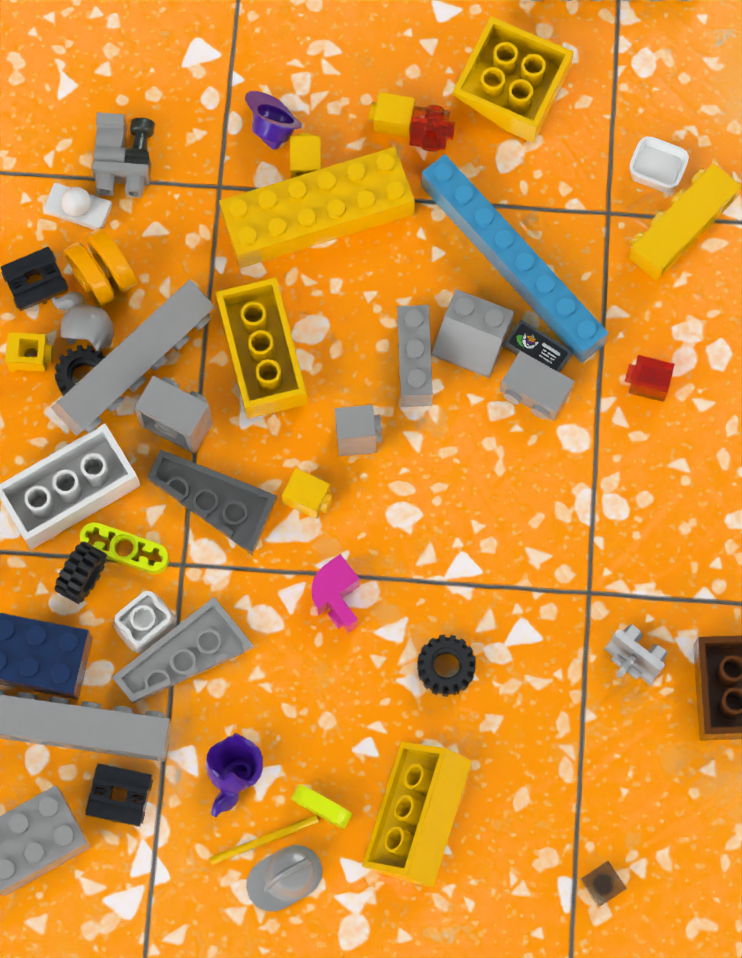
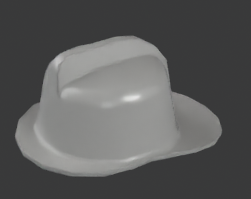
M292 845L277 851L260 861L250 871L246 885L249 899L255 906L265 911H278L287 908L312 893L318 887L322 879L323 869L320 859L312 850L305 846Z

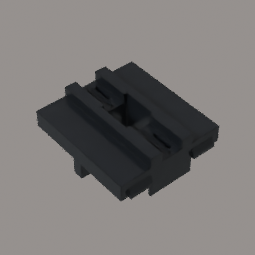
M49 246L1 266V274L5 282L8 283L14 297L13 301L20 312L40 303H43V305L47 304V300L68 292L67 282L62 277L56 264L57 260ZM41 274L43 279L28 285L27 280L30 279V276Z
M98 763L85 815L109 820L114 823L118 822L141 827L153 783L152 775ZM114 788L128 791L125 802L111 800Z

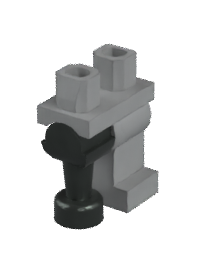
M97 112L96 142L92 165L97 193L105 196L114 195L115 183L126 184V196L142 198L145 186H150L151 161L147 151V141L154 134L155 123L147 118L132 119L130 132L135 138L133 147L127 148L125 147L127 124L124 114Z

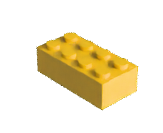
M277 277L217 291L218 307L246 418L250 419L307 405V393Z

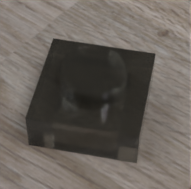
M606 861L580 879L598 908L627 889L609 861Z

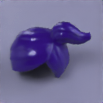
M237 733L216 743L207 753V775L212 784L220 790L213 803L212 816L217 817L221 812L231 810L239 800V793L256 784L262 774L263 756L260 749L252 741Z

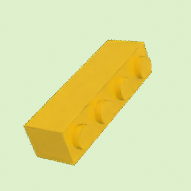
M715 163L707 170L704 168L699 170L691 180L693 185L687 191L681 189L671 200L672 206L666 212L661 210L650 222L652 225L646 233L640 231L630 242L632 248L629 258L655 281L737 199L742 186Z

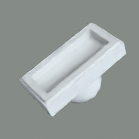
M54 182L43 210L45 214L96 230L99 227H104L113 205L111 201L91 195L81 187L70 188Z

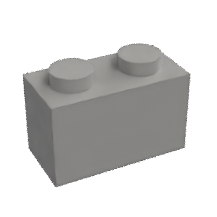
M520 351L501 381L500 392L504 393V398L511 403L517 405L522 403L531 408L530 411L538 418L543 420L549 418L555 421L573 391L575 381Z
M373 405L335 408L339 457L376 453V443L382 442V426L380 414L374 415Z

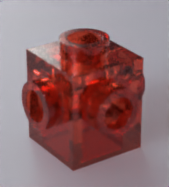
M439 105L414 106L409 146L422 147L423 150L436 152L440 149L445 150L447 139L453 140L455 122L450 121L451 110H444Z

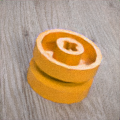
M99 227L86 235V242L91 253L79 242H75L64 249L63 253L82 288L99 307H102L114 299V291L108 279L121 292L127 291L138 283L119 248L102 227Z

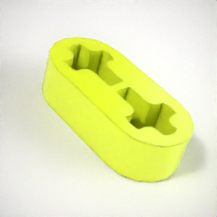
M298 784L290 798L303 808L342 829L346 828L353 815L340 805L301 784Z

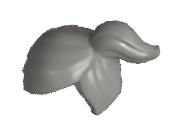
M72 291L62 297L52 298V302L57 309L68 310L61 319L60 337L65 338L70 345H73L77 339H86L91 342L96 351L100 352L103 348L109 347L112 344L114 326L104 309L86 304V299L80 292Z

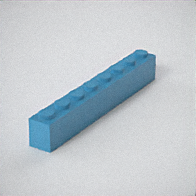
M446 154L422 171L421 187L581 363L605 345L609 332Z

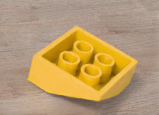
M490 16L452 95L507 132L534 143L571 69L574 51Z

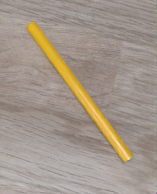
M314 815L209 857L210 863L214 865L319 823L318 818Z

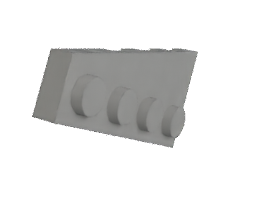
M213 597L112 676V678L132 704L246 653L254 649V645L215 597Z

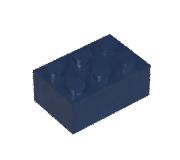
M0 613V685L79 700L92 645V635L86 629Z

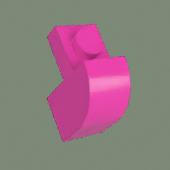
M341 554L325 564L315 575L312 583V599L318 616L327 609H330L331 611L327 614L333 624L338 629L343 626L346 632L349 633L358 627V619L343 598L360 586V579Z

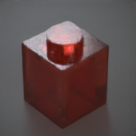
M638 355L635 365L629 364L624 382L630 383L628 393L665 402L675 364Z

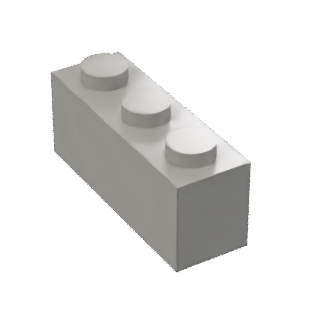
M429 305L397 306L401 407L432 406L433 388Z

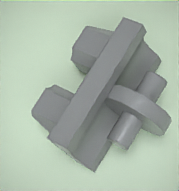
M630 624L623 631L618 629L604 648L613 656L611 661L620 667L616 676L622 679L628 673L637 680L640 677L651 685L665 666L663 662L668 654L667 651L656 644H653L648 651L638 644L643 634L633 624Z

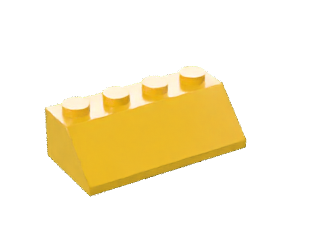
M401 742L362 867L410 883L434 887L472 761L447 748Z

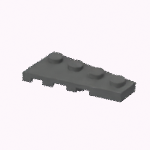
M161 449L147 477L149 482L253 556L277 500V495Z

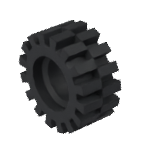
M82 345L76 346V351H72L69 348L66 350L67 356L62 354L59 357L60 364L56 363V373L54 375L63 396L76 385L72 380L75 369L82 365L94 368L106 357V355L103 356L102 351H94L93 346L87 345V349H83Z
M82 541L80 545L78 544L75 550L70 553V558L63 564L65 566L60 570L58 574L60 576L56 579L54 587L55 592L76 604L82 603L85 597L87 598L90 590H93L95 582L99 580L100 573L104 570V564L107 561L106 553L85 541Z
M445 634L439 635V638L434 639L433 637L427 645L424 644L421 648L417 662L418 676L422 680L423 686L426 689H431L435 695L437 693L443 694L442 696L448 697V694L457 695L459 691H464L469 683L472 682L476 669V659L473 656L472 648L468 647L466 641L462 638L458 640L454 635H450V637H445ZM442 654L453 655L459 663L458 672L452 677L438 675L434 669V661L438 656Z

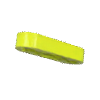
M97 522L86 524L80 532V542L85 541L91 544L87 536L88 534L94 535L96 531H99L102 539L110 541L109 551H105L107 549L106 543L96 541L92 545L106 553V558L150 574H160L169 565L167 550L159 543ZM128 540L133 544L134 548L130 555L119 556L116 553L115 549L120 541ZM140 545L144 546L142 548L144 554L153 556L155 551L159 552L162 561L155 562L154 566H150L149 559L139 555Z

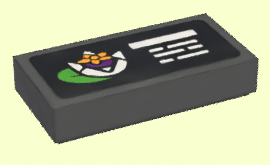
M520 319L503 345L504 348L515 355L522 351L559 373L573 354L572 351Z

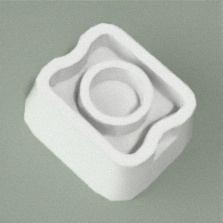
M646 136L642 138L637 144L630 162L629 169L632 180L664 193L672 192L681 181L688 164L689 156L687 151L654 137Z
M145 591L115 615L113 627L133 652L142 654L175 628L177 618L161 597L154 592Z

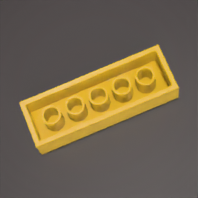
M396 147L219 200L221 215L239 269L414 215L415 200Z

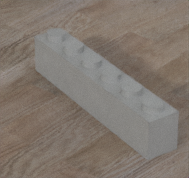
M189 279L60 398L51 409L76 436L83 430L87 433L91 432L102 422L98 417L106 409L110 413L113 412L124 401L121 395L128 388L134 392L147 380L143 376L150 368L154 371L159 369L168 360L165 354L172 347L178 351L190 340L187 333L193 327L199 331L212 319L208 313L215 306Z
M0 689V739L166 762L172 723L169 718H165V713L147 710L145 715L134 714L132 708L124 706H114L113 710L101 709V704L82 701L81 706L71 705L68 699L60 697H50L49 701L37 700V695L25 692H18L17 697L7 696L5 691Z

